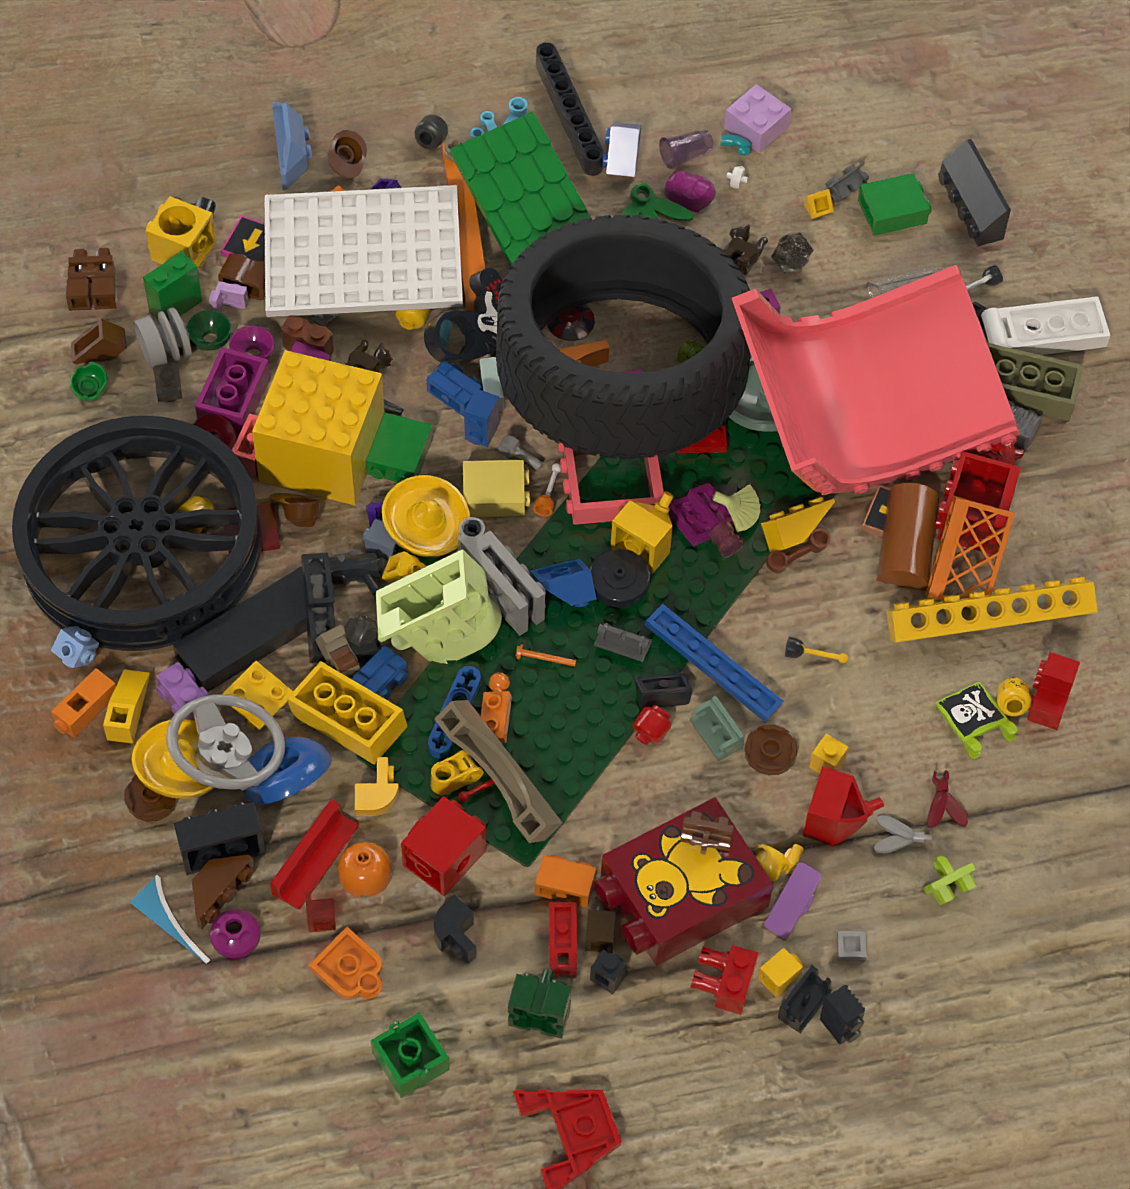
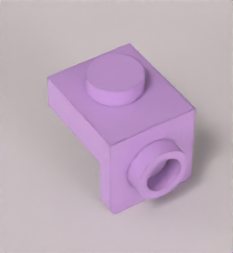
M220 281L216 290L211 291L209 304L212 305L213 310L219 312L222 305L246 309L249 302L247 287Z

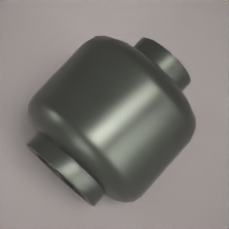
M437 115L425 116L414 130V137L417 143L425 149L437 148L446 139L448 134L446 122Z

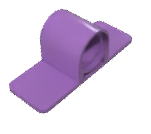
M799 862L766 919L764 926L781 938H788L798 919L810 908L815 898L813 892L819 884L822 874L804 862Z

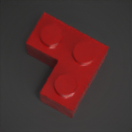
M1052 652L1049 653L1047 661L1041 660L1032 687L1037 689L1035 695H1031L1028 721L1058 730L1080 665L1079 661Z

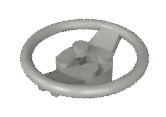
M218 694L194 699L186 703L174 714L167 728V746L176 765L192 779L214 788L246 790L248 787L258 786L276 772L285 753L284 735L273 716L258 704L238 696ZM216 705L241 708L254 714L266 724L274 740V753L270 762L262 770L257 772L249 762L252 752L249 739L239 730L236 724H225ZM192 712L199 736L195 761L200 770L186 760L177 741L181 723Z

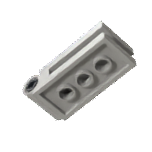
M476 517L464 519L459 526V537H457L458 551L463 549L485 570L487 574L488 596L497 603L502 616L520 636L528 631L529 617L536 625L545 620L546 591L540 582H535L531 578L527 567L524 564L518 563L514 553L508 546L504 547L491 530L485 533V524L481 519Z

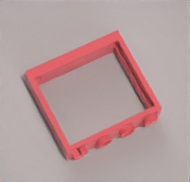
M561 442L558 444V453L563 452V458H560L561 473H566V479H563L564 494H569L570 499L566 500V510L568 514L572 513L573 525L613 521L629 500L654 506L656 502L661 500L664 492L658 456L656 455L655 457L644 458L650 498L580 503L573 450L563 446Z

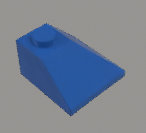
M580 559L530 571L531 576L536 582H540L545 590L571 606L582 607L590 604V601L596 600L591 570Z

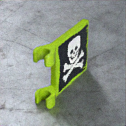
M980 681L935 702L936 708L963 743L971 759L981 756L979 751L982 750V745L975 738L999 727L1007 742L1017 738L1018 728L1000 711L998 705Z

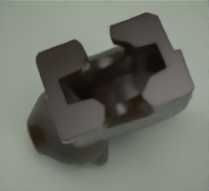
M749 224L745 227L732 228L729 233L731 241L727 249L723 250L729 258L736 260L740 264L738 268L744 275L758 261L764 245L768 243L766 237L760 238L757 245L748 242L750 237Z
M363 339L361 344L350 353L348 362L345 364L379 373L382 368L392 365L393 358L390 355V351L384 348V343L379 345L373 357L364 353L368 349L369 344L367 340Z

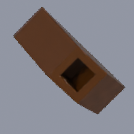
M250 855L209 860L192 879L195 915L199 928L203 930L208 923H213L219 915L221 907L233 900L239 886L251 879L254 874L253 858Z

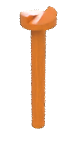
M523 644L517 646L516 656L519 660L522 655L575 667L576 660L523 649Z

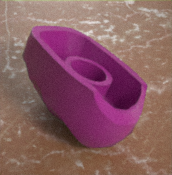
M674 171L665 184L666 198L693 212H699L711 204L716 194L714 184L710 180L688 172Z

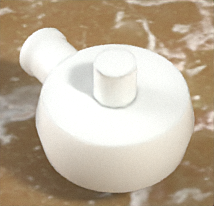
M743 166L734 167L733 173L727 172L726 178L731 179L730 187L739 189L742 182L747 183L748 177L744 176L745 168Z

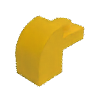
M377 757V784H355L356 816L382 815L395 805L399 796V784L389 783L394 782V766H389L388 757Z

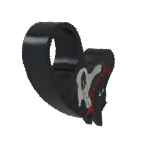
M486 268L472 274L470 277V288L476 295L474 300L475 312L448 311L432 318L426 325L424 343L429 354L437 361H446L451 364L465 363L486 356L496 350L498 296L503 281L495 269ZM444 320L454 322L465 336V346H462L459 354L449 352L441 342L440 327Z

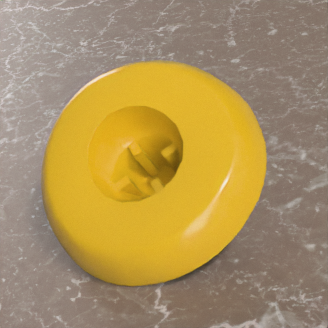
M430 475L413 476L399 482L387 493L382 505V519L389 536L403 549L423 557H441L457 549L460 523L470 517L468 505L460 491L448 481Z
M184 719L178 730V745L186 760L200 770L195 761L199 741L196 723L194 720ZM171 720L159 723L145 732L134 746L132 765L137 777L147 788L158 794L179 799L199 797L214 789V787L207 786L189 777L172 759L167 746V728Z

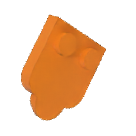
M348 927L308 967L339 997L346 1000L354 999L357 996L364 999H372L378 996L382 989V980L378 976L382 967L380 956Z

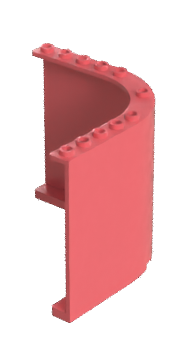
M957 265L853 306L830 313L831 317L820 319L818 315L800 317L796 322H793L791 317L779 314L757 289L732 298L791 470L816 492H820L822 495L852 491L855 494H861L868 491L869 488L904 478L907 481L914 480L921 476V472L929 469L930 472H934L944 468L945 463L954 461V459L959 461L962 451L967 453H984L991 450L992 445L1000 442L1001 444L1011 443L1016 440V436L1021 435L961 271Z

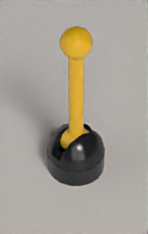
M788 637L785 657L798 658L802 654L808 653L837 659L840 663L848 661V656L845 653L838 655L805 648L804 643L800 639Z

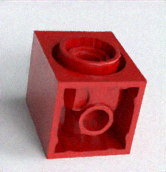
M443 796L426 815L414 824L408 835L401 841L403 866L445 897L486 852L485 824L478 817H471L464 812L463 807L458 802L450 801Z

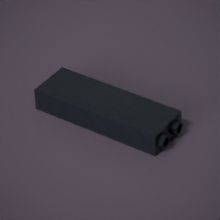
M302 566L173 644L175 658L184 669L188 668L192 672L196 680L195 684L199 688L204 687L208 693L250 667L255 661L258 662L307 631Z

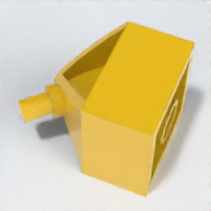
M664 492L661 500L656 502L655 506L629 500L612 521L611 549H627L635 552L644 558L651 574H653L670 554L672 523L668 514L670 510L668 506L674 496L669 492Z

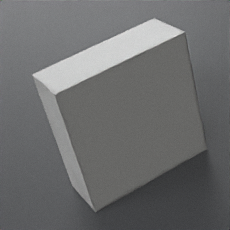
M865 931L837 932L838 961H866Z

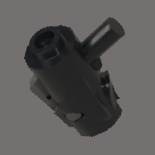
M354 550L329 556L332 584H349L352 581L365 583L373 596L376 595L377 590L381 589L375 578H379V573L384 572L382 557L376 556V552L363 554L360 550Z

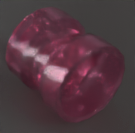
M727 521L716 525L708 536L713 544L718 545V551L725 558L737 553L744 543L739 535L734 534V528Z

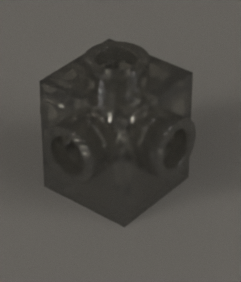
M801 233L787 234L780 238L778 246L771 257L784 273L801 270L808 263V258L814 249Z

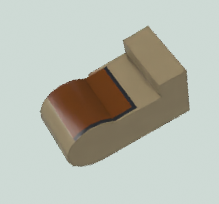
M339 625L321 634L315 641L328 666L348 677L358 672L360 668L358 660L344 636L346 633L342 625Z

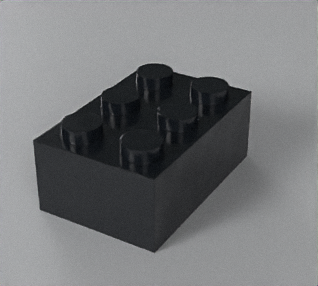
M254 802L238 803L232 808L212 810L206 815L195 818L185 817L179 822L173 823L186 875L199 872L212 859L241 855L256 857L266 854L262 829Z

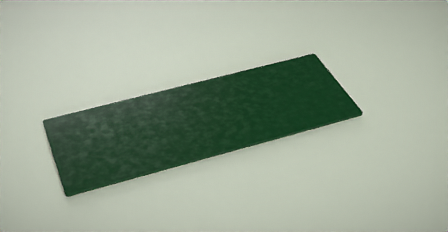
M729 417L720 425L726 426V452L676 453L674 451L670 454L658 456L663 492H669L674 496L671 502L686 497L689 490L710 483L715 491L727 496L739 492L750 484L753 490H755L760 504L759 518L751 528L737 532L733 524L715 537L692 546L670 518L672 523L670 554L655 572L651 574L649 590L645 597L636 604L627 607H613L602 603L596 598V600L590 601V604L586 606L575 607V605L571 606L545 590V620L536 625L529 617L528 631L519 636L502 616L498 633L481 650L457 661L446 660L448 664L431 661L396 704V706L403 709L407 728L382 755V757H388L389 766H394L393 783H398L399 787L432 808L443 796L450 801L458 802L463 807L464 812L471 817L476 816L483 821L486 827V842L524 867H530L635 732L632 724L642 711L638 702L635 678L681 673L689 662L646 627V620L664 604L707 639L766 563L771 553L761 523L770 520L769 515L780 511H784L785 514L790 513V507L804 504V507L809 506L808 501L815 499L820 493L813 490L792 472L778 431L752 430L739 425ZM600 457L578 484L580 503L650 498L644 458L620 459L616 457L613 459ZM568 496L516 560L519 564H524L529 572L575 559H580L590 569L592 562L597 556L611 550L612 521L573 525L572 513L568 514L566 510V500H570ZM609 623L610 626L639 636L644 635L646 638L651 639L652 642L644 661L641 662L594 646L598 636L597 630L599 625ZM523 644V649L576 660L575 667L522 655L519 660L516 656L517 646ZM465 666H474L481 674V685L472 704L480 716L484 692H493L489 687L490 677L494 673L501 672L509 678L510 685L506 691L510 692L512 699L506 743L501 744L563 822L544 841L533 843L527 841L514 824L509 806L496 784L469 796L466 802H461L458 799L460 792H467L492 779L473 757L472 759L477 767H481L484 772L479 780L447 795H438L431 788L432 767L437 762H441L463 750L455 743L447 757L435 758L429 753L428 738L436 723L435 718L440 714L457 673ZM469 676L468 679H465V687H464V688H465L466 690H467V686H468V684H469V681H470V680H473V676ZM456 696L452 701L466 700V698ZM443 734L440 743L435 744L437 749L444 746L445 735ZM356 754V758L377 772V762L374 765ZM444 776L438 777V779H440V780H447V779H448L447 777H444Z

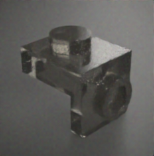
M178 364L154 366L153 372L158 402H174L177 399H182Z

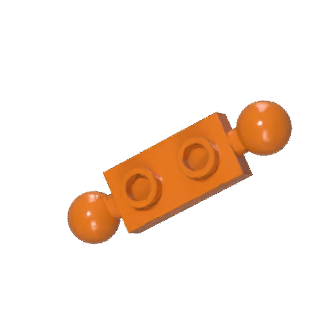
M497 672L489 679V687L493 692H484L481 718L501 743H506L512 696L509 691H506L510 685L508 676Z

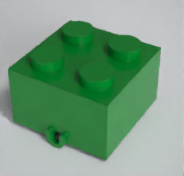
M420 1012L401 1023L398 1021L392 1023L389 1026V1030L371 1040L372 1053L400 1098L450 1070L448 1055Z

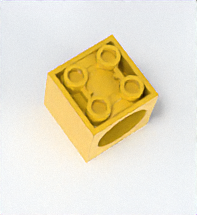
M169 196L165 204L160 205L156 217L147 224L145 230L151 260L159 264L165 263L182 251L199 269L217 243L212 212Z

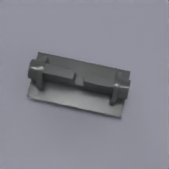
M864 162L857 167L854 164L850 165L842 172L844 176L839 179L837 176H834L825 183L826 189H830L832 203H839L851 194L847 187L848 185L854 192L860 188V185L867 183L869 175L860 169L865 164Z
M603 623L598 627V636L594 646L643 662L652 640L644 635L639 636L610 626L609 623Z

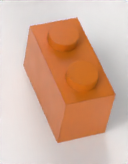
M543 855L535 881V895L561 902H577V906L588 908L594 881L596 880V867H592L589 863L582 861L577 863L567 861L558 855Z

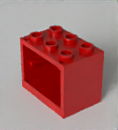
M962 451L959 461L954 459L951 475L945 488L944 498L939 508L936 521V529H939L937 539H941L953 495L1009 511L1021 467ZM968 507L966 518L970 525L984 518L979 509ZM983 510V511L985 512L986 516L992 513V512ZM997 514L988 519L995 532L1005 526L1007 516ZM964 521L962 530H963L964 528L968 527V526L966 525L965 521ZM986 521L973 528L979 541L992 534ZM970 530L960 535L959 538L960 545L966 548L976 543ZM1000 533L999 535H997L1000 540H1001V537H1002V533ZM995 537L981 544L988 554L998 551L999 544ZM979 546L974 548V550L981 551Z

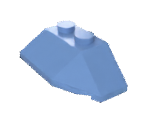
M276 101L272 102L282 190H286L308 169L307 159H312L311 145H306L305 141L310 139L308 126L303 127L302 116L287 103Z

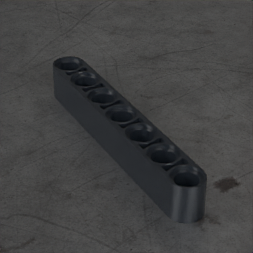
M541 43L536 48L537 71L582 170L589 176H597L603 171V148L557 48L552 43Z

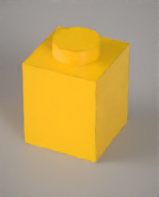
M825 734L812 752L809 768L819 774L822 766L839 771L846 762L849 747L830 735Z
M783 948L760 967L758 980L778 998L801 978L802 962L797 955L789 953Z

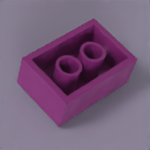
M221 347L195 404L197 419L208 414L221 415L228 419L233 425L235 432L240 434L248 415H254L270 379L268 359Z

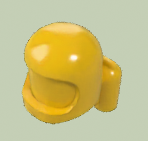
M759 844L755 853L757 855L756 859L773 883L777 881L783 870L785 874L792 873L795 870L804 849L802 846L794 844L792 849L789 848L785 854H782L772 847Z

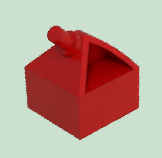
M822 766L807 812L803 837L834 846L858 831L867 822L868 817L873 815L874 811L884 807V803L880 797L869 802L867 800L864 801L853 775Z

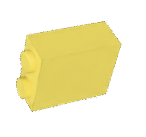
M524 460L463 461V497L468 505L470 517L525 516V506H530L529 491H524V485H529V470H524Z

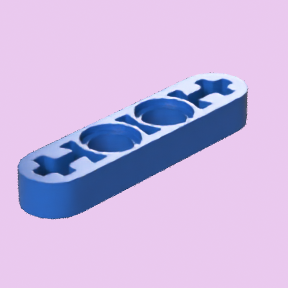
M465 666L459 670L441 711L456 696H463L471 705L473 704L481 685V674L477 668ZM469 676H473V680H470V681H469V684H468L467 690H466V689L464 688V687H465V679H468ZM436 722L428 738V750L431 756L441 759L451 753L455 743L448 738ZM443 734L445 735L444 746L437 749L435 744L440 743Z

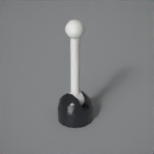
M993 265L984 270L982 279L967 285L966 288L970 290L983 283L989 286L998 285L1003 282L1002 273L996 265Z

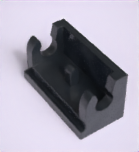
M813 965L810 966L781 1004L778 1013L779 1020L800 1034L823 1005L824 998L832 993L830 978L827 977L825 980H822L818 976V969Z

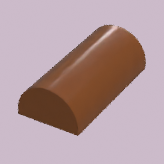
M902 483L890 489L876 581L926 591L929 582L939 506V495L934 489L918 483Z

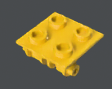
M255 661L223 694L250 700L274 716L288 702L287 698L293 691L260 663ZM231 706L248 720L246 725L251 730L255 728L260 730L265 725L254 714Z

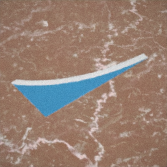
M156 875L130 903L207 964L210 959L185 934L174 918L163 894L161 878Z

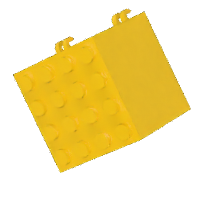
M285 350L252 430L259 482L356 505L367 475L366 459L385 413L382 373Z

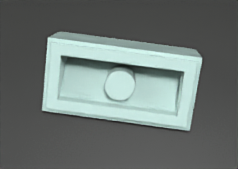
M496 357L481 358L479 362L483 391L499 396V412H502L504 410V394L497 373Z

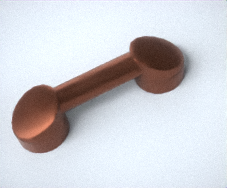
M818 528L812 531L807 543L785 554L782 551L771 552L766 560L767 567L774 573H782L788 563L809 552L819 553L823 551L830 543L829 533L824 529Z

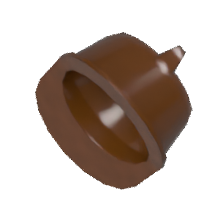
M342 130L338 132L333 138L328 152V162L333 171L344 178L357 177L362 170L367 154L365 141L354 131Z
M275 493L269 496L271 500L282 503L286 519L298 527H313L319 516L320 503L325 502L324 499H313L290 493Z

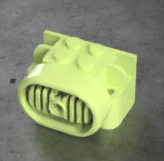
M463 549L376 591L378 640L383 642L391 638L392 645L398 650H404L412 646L430 662L435 661L448 664L446 660L457 661L481 650L494 639L501 625V610L497 603L488 596L487 574Z

